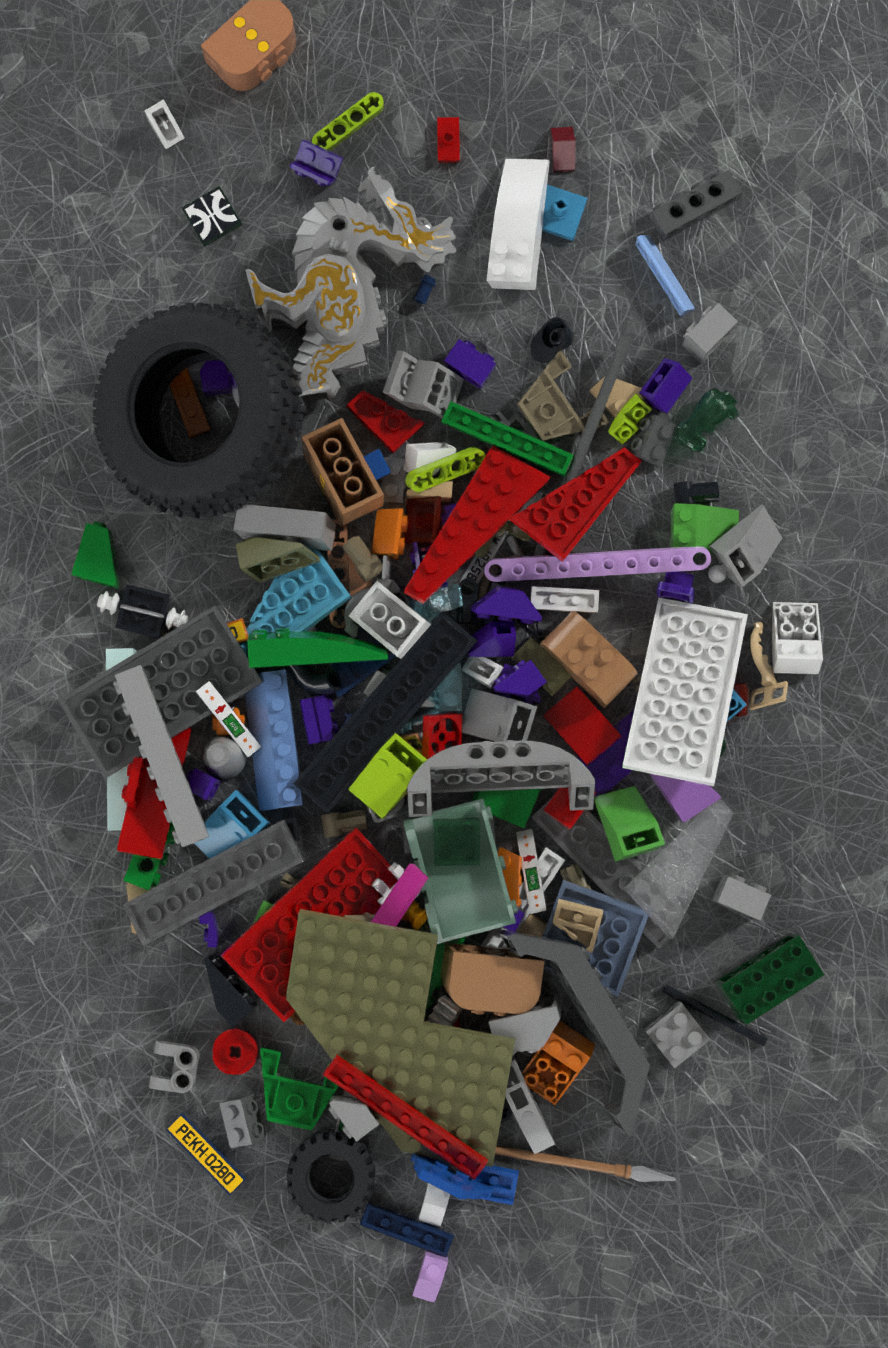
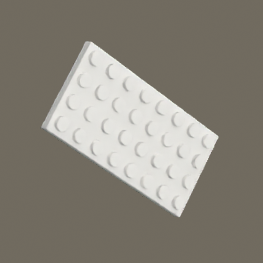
M658 598L623 768L714 786L748 614Z

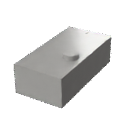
M242 504V508L236 512L233 530L243 540L250 537L302 543L308 549L332 551L336 524L326 512Z

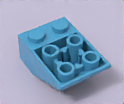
M235 790L205 821L204 824L210 837L194 844L210 859L263 831L270 822L238 790Z

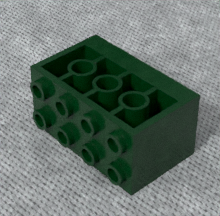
M788 933L716 979L714 983L736 1018L747 1025L825 974L800 935Z

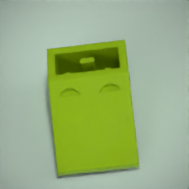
M395 733L376 753L350 786L349 791L380 818L384 819L408 793L407 786L411 778L427 759Z

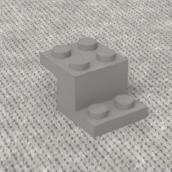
M397 350L383 393L410 409L430 411L443 419L450 401L457 402L464 379L438 362L417 360L408 353Z

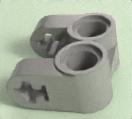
M156 1041L155 1054L174 1057L172 1077L151 1075L149 1088L176 1093L188 1092L196 1082L197 1065L200 1058L198 1049L188 1044ZM187 1051L191 1053V1063H185L182 1060V1052ZM183 1074L188 1077L189 1084L187 1086L179 1084V1075Z

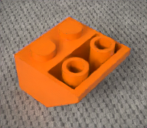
M377 509L371 553L376 554L378 558L388 556L392 560H399V554H404L405 538L401 537L402 532H407L408 519L404 515L403 509Z

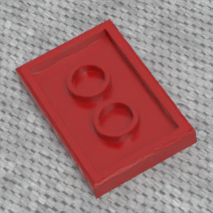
M577 686L543 715L547 722L587 766L622 737Z

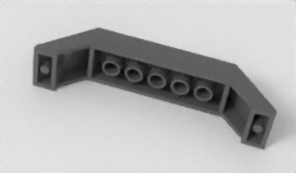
M503 929L499 934L511 953L520 957L528 954L547 959L614 1071L609 1101L603 1108L614 1126L626 1135H629L633 1132L650 1067L646 1058L649 1055L642 1045L638 1046L635 1041L637 1035L630 1025L627 1026L625 1024L623 1011L619 1006L615 1007L611 999L614 997L607 986L603 987L601 984V974L596 967H591L588 962L590 959L589 954L584 947L580 948L577 944L574 945L566 941Z

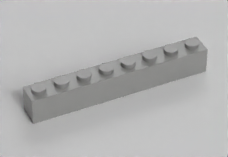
M139 665L116 674L115 678L117 681L113 682L117 694H122L125 702L121 704L126 716L130 715L133 724H130L134 737L139 736L142 745L138 746L142 758H147L150 764L147 767V771L151 780L155 779L159 787L155 791L159 801L164 800L167 809L163 811L167 822H172L175 831L172 834L176 844L181 843L182 847H186L210 837L143 667Z

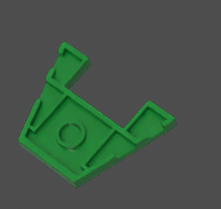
M261 1047L260 1054L267 1121L312 1131L338 1085L326 1077L324 1084L319 1085L279 1076L277 1071L282 1051Z

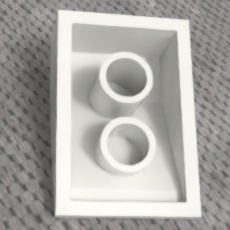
M378 581L374 583L349 615L351 619L400 659L403 658L431 625Z

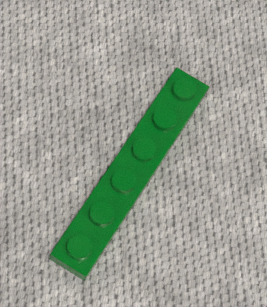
M450 401L441 423L494 445L561 476H565L573 458L571 453Z

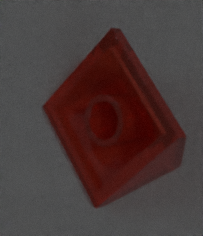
M441 496L407 499L406 516L408 524L407 532L404 536L405 544L413 545V542H418V545L431 546L440 532Z

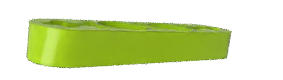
M376 92L367 94L313 136L312 143L318 146V140H326V146L320 145V147L328 151L333 150L383 111V97ZM370 101H378V107L374 105L370 107ZM360 112L363 115L362 120L359 122L352 121L350 118L352 113ZM342 125L346 130L344 134L336 135L333 132L334 127Z
M477 447L467 448L410 471L406 476V485L415 492L424 491L477 470L486 455ZM459 460L460 465L458 469L452 471V464L454 461ZM436 468H440V475L437 478H433V471Z

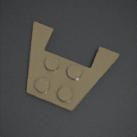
M561 350L517 404L538 438L543 442L583 432L591 414V411L579 418L554 381V379L572 368ZM602 414L597 428L609 423L604 414Z

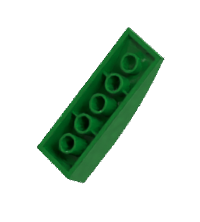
M277 628L276 632H267V629L253 630V633H249L247 640L249 668L388 659L386 647L339 634L290 631L289 628Z

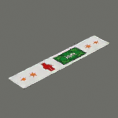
M210 681L196 691L247 757L261 748Z
M528 829L517 832L530 914L546 911L533 830Z

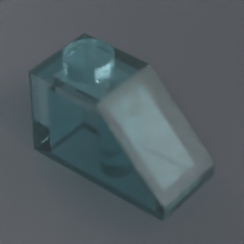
M459 583L442 586L424 604L420 602L421 611L423 613H435L462 606L463 601Z

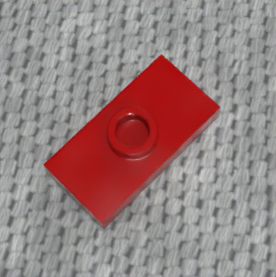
M437 117L438 163H460L459 117Z

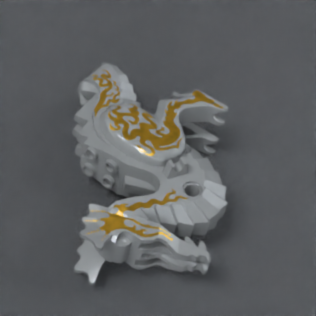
M371 167L368 170V177L361 183L358 192L361 193L367 190L366 204L376 200L375 209L383 207L392 226L385 220L380 221L371 212L367 213L359 202L355 204L344 196L343 199L328 198V201L314 203L315 207L302 217L303 223L296 233L297 240L292 252L295 259V273L297 275V286L292 292L283 293L276 291L261 283L252 270H245L260 323L269 329L270 335L273 328L272 323L275 321L283 322L295 331H299L307 324V333L302 339L303 344L298 349L299 353L294 359L295 365L293 366V369L298 374V377L294 380L299 381V385L302 388L303 394L298 395V397H302L303 404L301 405L304 406V411H306L305 402L325 398L332 400L335 398L341 388L335 375L368 366L364 351L380 346L378 335L385 333L384 327H388L384 309L378 308V306L382 305L378 287L373 288L372 286L376 280V275L363 260L362 255L369 251H376L386 255L397 267L403 262H415L423 271L429 273L433 265L444 264L446 255L456 253V248L451 243V241L456 239V235L450 229L453 218L448 217L434 227L431 226V223L426 218H416L413 207L407 202L397 200L391 184L387 180H383L381 175H375V167Z

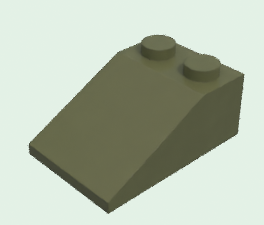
M250 537L236 544L240 569L259 583L320 562V558L302 543Z

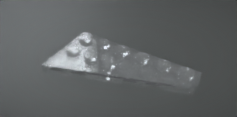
M721 798L705 808L623 888L670 939L674 938L734 814Z

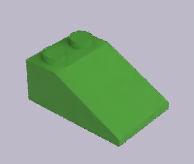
M675 503L671 510L670 548L702 546L710 554H714L710 546L739 523V510L698 504Z

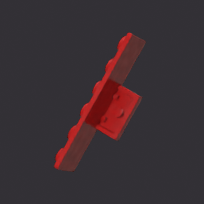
M191 727L171 739L182 768L190 739ZM134 757L133 763H129L127 768L128 785H124L122 790V799H124L127 807L117 850L123 853L162 859L170 823L167 822L163 811L167 808L164 800L160 802L155 789L159 788L156 780H151L148 774L147 767L150 766L148 759Z

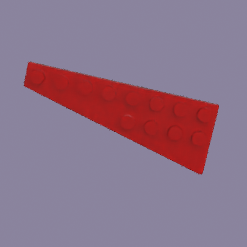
M492 445L406 586L404 594L424 604L467 560L473 557L478 549L484 546L515 513H518L548 483L550 476Z

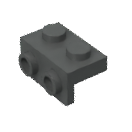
M646 415L639 423V430L631 444L630 452L637 458H641L656 467H662L677 426L658 415Z
M254 1094L219 1103L230 1148L252 1145L265 1138Z

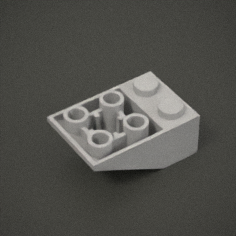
M471 688L462 718V733L491 742L507 740L527 741L537 706Z

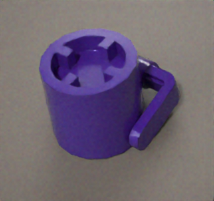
M681 571L666 572L664 582L658 583L657 597L693 603L694 588L692 587L695 576Z

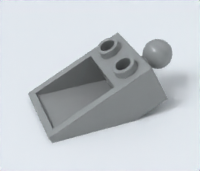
M761 504L710 546L720 565H714L709 569L708 576L712 582L720 583L724 581L727 575L730 580L744 587L760 574L782 540L764 505Z

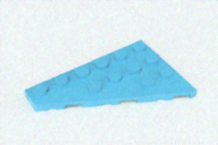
M309 549L320 558V562L274 578L268 591H265L262 602L258 604L250 619L251 622L247 628L248 635L256 629H267V632H276L277 628H289L290 631H307L352 598L319 550ZM246 641L239 645L248 658V644Z

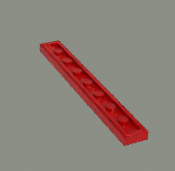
M336 1054L323 1072L326 1078L464 1174L470 1176L473 1180L476 1179L488 1163L487 1158Z

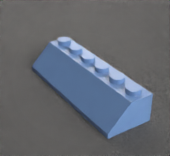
M287 670L259 673L258 676L263 683L245 694L249 732L261 746L252 754L259 811L304 806L303 792L293 784L301 774Z

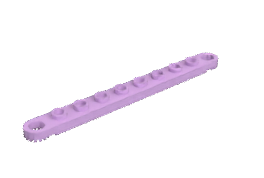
M697 546L568 554L563 562L554 555L493 558L486 563L484 573L490 581L501 582L694 571L707 568L711 562V555L706 548ZM698 552L706 555V560L702 564H696L693 561V556ZM493 564L500 565L502 573L496 576L491 574L490 566Z

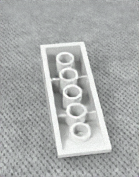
M505 160L494 215L487 282L494 289H536L549 160Z

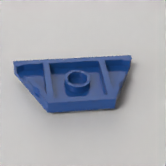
M416 1153L412 1154L410 1158L412 1162H415L413 1167L419 1179L459 1199H478L480 1195L490 1199L493 1193V1189L469 1178L470 1176L460 1170L455 1171L449 1168V1165L444 1161H435L427 1156Z

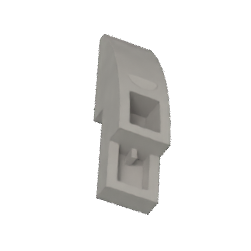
M514 1059L511 1062L505 1097L532 1151L536 1154L555 1145V1142Z

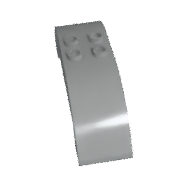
M507 740L461 744L438 752L415 772L407 786L409 817L432 816L431 793L568 788L570 810H593L595 779L580 760L569 752L547 743Z

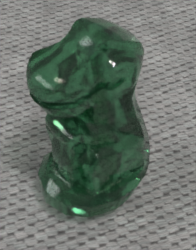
M715 387L706 391L698 401L689 419L676 426L675 432L678 444L696 453L702 452L703 448L707 445L706 440L701 436L703 431L713 434L715 427L721 425L726 419L736 420L739 417V412L735 407L737 404L735 398L727 390L720 392Z

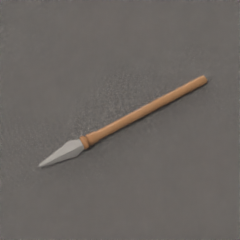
M496 1146L495 1155L609 1173L619 1177L625 1176L626 1179L632 1178L638 1182L676 1181L674 1177L644 1166L631 1167V1165H626L625 1167V1165L620 1164L612 1165L539 1152L534 1154L533 1151Z

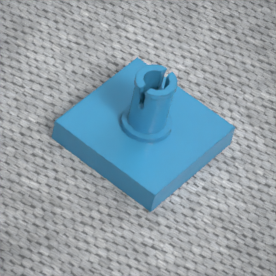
M547 185L542 231L573 241L587 202V197Z

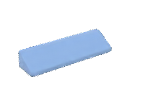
M649 235L638 236L635 243L636 247L680 317L692 312L695 309L651 237Z

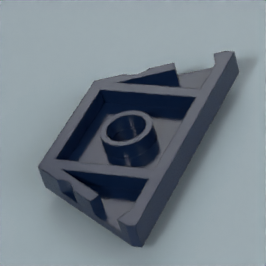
M362 627L358 628L357 639L385 647ZM387 649L388 659L332 663V670L338 673L342 682L341 689L336 692L337 697H342L397 656Z

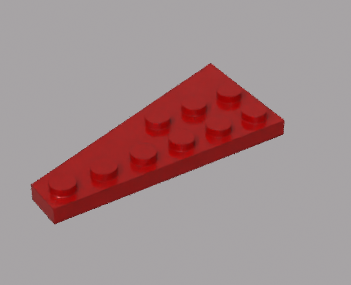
M624 447L598 465L552 491L546 497L531 504L520 513L513 515L509 520L563 562L642 461Z

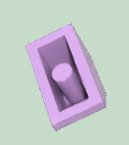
M425 1251L412 1296L435 1303L447 1268L448 1257L445 1258L430 1251Z

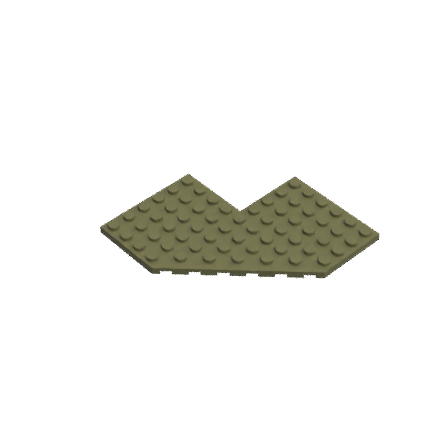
M300 909L286 1000L332 1060L336 1054L487 1158L488 1163L486 1166L493 1167L516 1038L424 1021L438 940L437 934ZM368 1107L374 1116L378 1117L381 1125L402 1152L443 1159Z

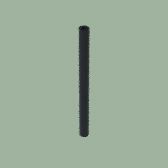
M666 984L664 986L663 993L761 1046L766 1044V1037Z

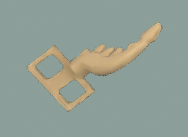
M762 622L754 623L750 647L753 660L762 676L761 684L764 687L752 690L750 710L786 701L788 688L787 681L779 683L775 679L773 666L768 664L767 655H762L763 647L759 644L761 642L759 634H763L764 627ZM784 687L782 696L773 699L774 691ZM764 693L763 701L754 704L755 696Z

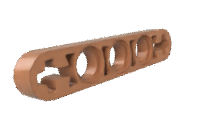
M336 519L333 522L336 525L338 524L341 529H344V531L339 533L340 540L344 539L345 542H333L332 549L337 546L343 548V545L348 540L346 524L342 526ZM344 550L343 557L334 558L331 554L332 551H328V564L333 571L338 568L344 570L345 577L340 581L349 592L347 553ZM346 601L340 607L346 606L348 601ZM336 609L330 613V622L334 628L341 630L346 627L345 620L342 622V625H338V622L333 620L338 616V610ZM342 609V616H343V617H344V611H345V609Z

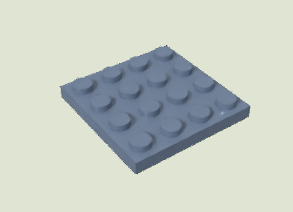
M563 880L542 937L566 941L574 945L577 944L580 948L584 947L586 950V947L577 939L574 941L568 936L566 931L559 929L553 924L558 899L602 909L603 915L593 953L587 951L590 956L588 962L591 967H596L601 974L602 979H600L603 987L607 986L612 995L618 997L650 911ZM543 959L545 961L544 970L554 973L547 959Z

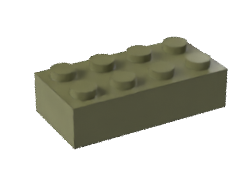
M532 637L511 657L516 664L522 660L526 663L531 660L547 681L541 688L551 697L571 678V675Z

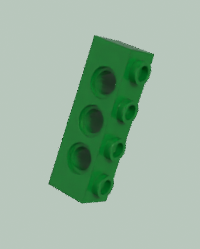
M172 822L170 823L163 858L156 859L133 854L123 881L148 891L158 886L161 875L158 873L161 866L167 864L170 856L167 851L170 844L174 845L175 843L172 834L175 828ZM147 858L151 859L154 863L153 869L149 872L143 868V862Z

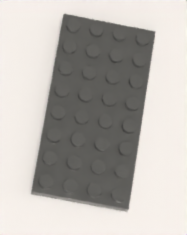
M213 606L73 690L58 701L105 778H108L129 765V763H132L134 757H142L138 746L142 745L139 736L134 737L130 724H133L130 715L126 716L121 704L125 702L122 694H117L113 684L114 681H117L115 678L116 674L139 665L143 667L171 739L213 714L196 692L207 682H211L227 704L253 690L263 682L255 669L249 668V659L217 607Z

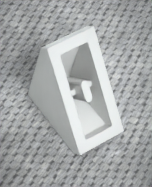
M164 100L145 110L150 125L165 149L184 139Z
M469 657L461 670L491 689L495 683L494 681L502 672L503 667L485 657Z

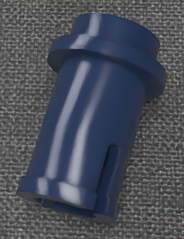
M424 274L423 278H420L421 283L413 300L426 305L433 287H436V279Z

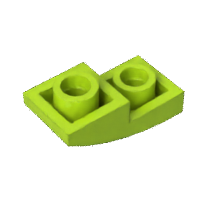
M635 394L615 417L608 430L609 434L621 444H624L639 430L636 424L652 408L639 395Z

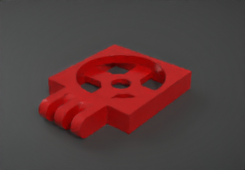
M462 713L423 716L422 756L427 760L435 755L431 743L436 745V754L445 750L447 741H452V747L461 745ZM446 719L452 721V731L446 730ZM437 724V729L434 731V733H432L435 725ZM441 733L444 734V739L442 741L439 740V735Z

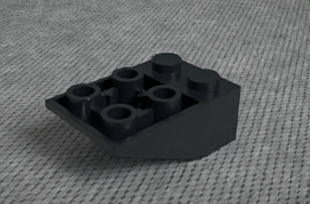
M211 954L204 959L216 1010L233 1028L257 1006L254 1002L257 999L250 990L244 991L239 985L241 980L233 972L229 974L224 968L226 964L218 955L213 956Z

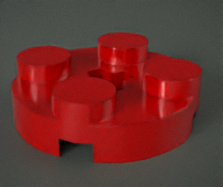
M240 1028L228 1029L221 1033L214 1041L212 1057L216 1067L223 1073L240 1075L249 1071L255 1064L259 1054L255 1038L249 1032ZM231 1046H234L235 1048L238 1046L240 1047V1057H237L236 1055L233 1057L230 1056Z

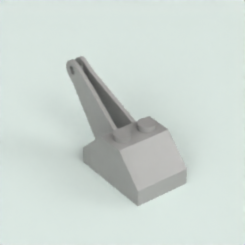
M560 994L539 997L532 1009L521 1014L507 1013V1016H497L492 1012L489 1019L490 1034L516 1038L513 1055L517 1051H527L528 1053L539 1051L545 1045L560 1020L563 1007Z

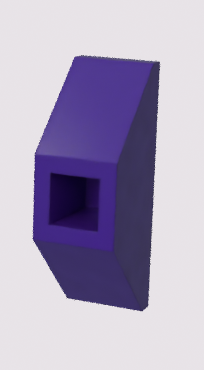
M496 586L471 606V611L477 613L476 617L490 619V615L499 616V620L512 621V618L521 619V623L534 624V621L542 620V616L526 594L519 589Z

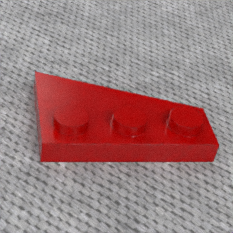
M363 390L346 406L392 454L425 425V422L408 416L406 412L387 405L385 401Z

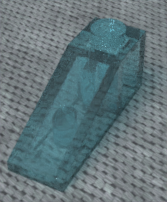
M461 661L439 685V713H462Z

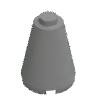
M217 735L211 738L205 744L202 751V763L205 770L217 779L226 780L237 776L243 771L247 762L246 754L231 736Z

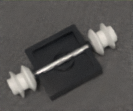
M126 584L122 601H120L118 593L111 597L108 591H105L104 595L100 594L97 603L101 613L108 609L110 610V615H113L117 610H120L115 628L157 639L161 637L164 622H166L169 630L172 626L178 628L188 622L185 610L179 614L173 608L167 613L171 595Z

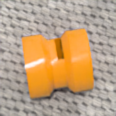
M413 900L401 919L404 921L409 920L412 928L418 931L428 917L426 909L422 910L419 907V903Z

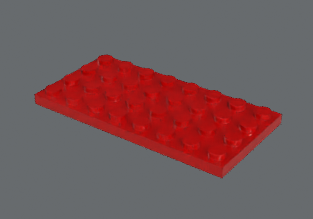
M353 828L231 944L221 956L268 1007L285 1022L295 1012L286 1000L300 909L341 917L344 915H363L364 913L375 915L381 907L378 900L382 896L371 884L379 878L390 889L397 883L398 879L389 871L388 868L391 865L357 828Z

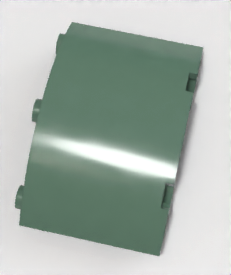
M483 799L432 812V816L403 819L413 859L418 858L414 860L415 865L428 877L421 892L425 902L424 905L431 933L438 935L437 944L516 923L514 914L518 913L515 899L510 900L502 872V870L506 869L503 856L498 857L489 820H493L490 806L485 807Z

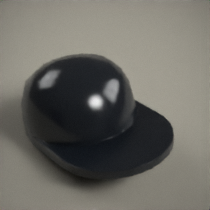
M559 317L549 319L532 340L531 355L534 360L546 363L552 360L560 350L567 349L574 339V330L571 324Z

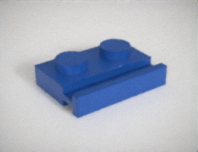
M485 1166L475 1181L493 1189V1193L490 1199H486L481 1195L478 1199L513 1205L519 1170L498 1166Z

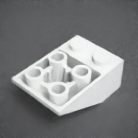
M773 602V673L819 674L823 654L818 603Z

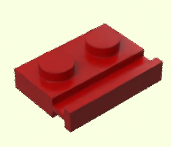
M559 788L543 811L570 830L584 810H570L568 788Z

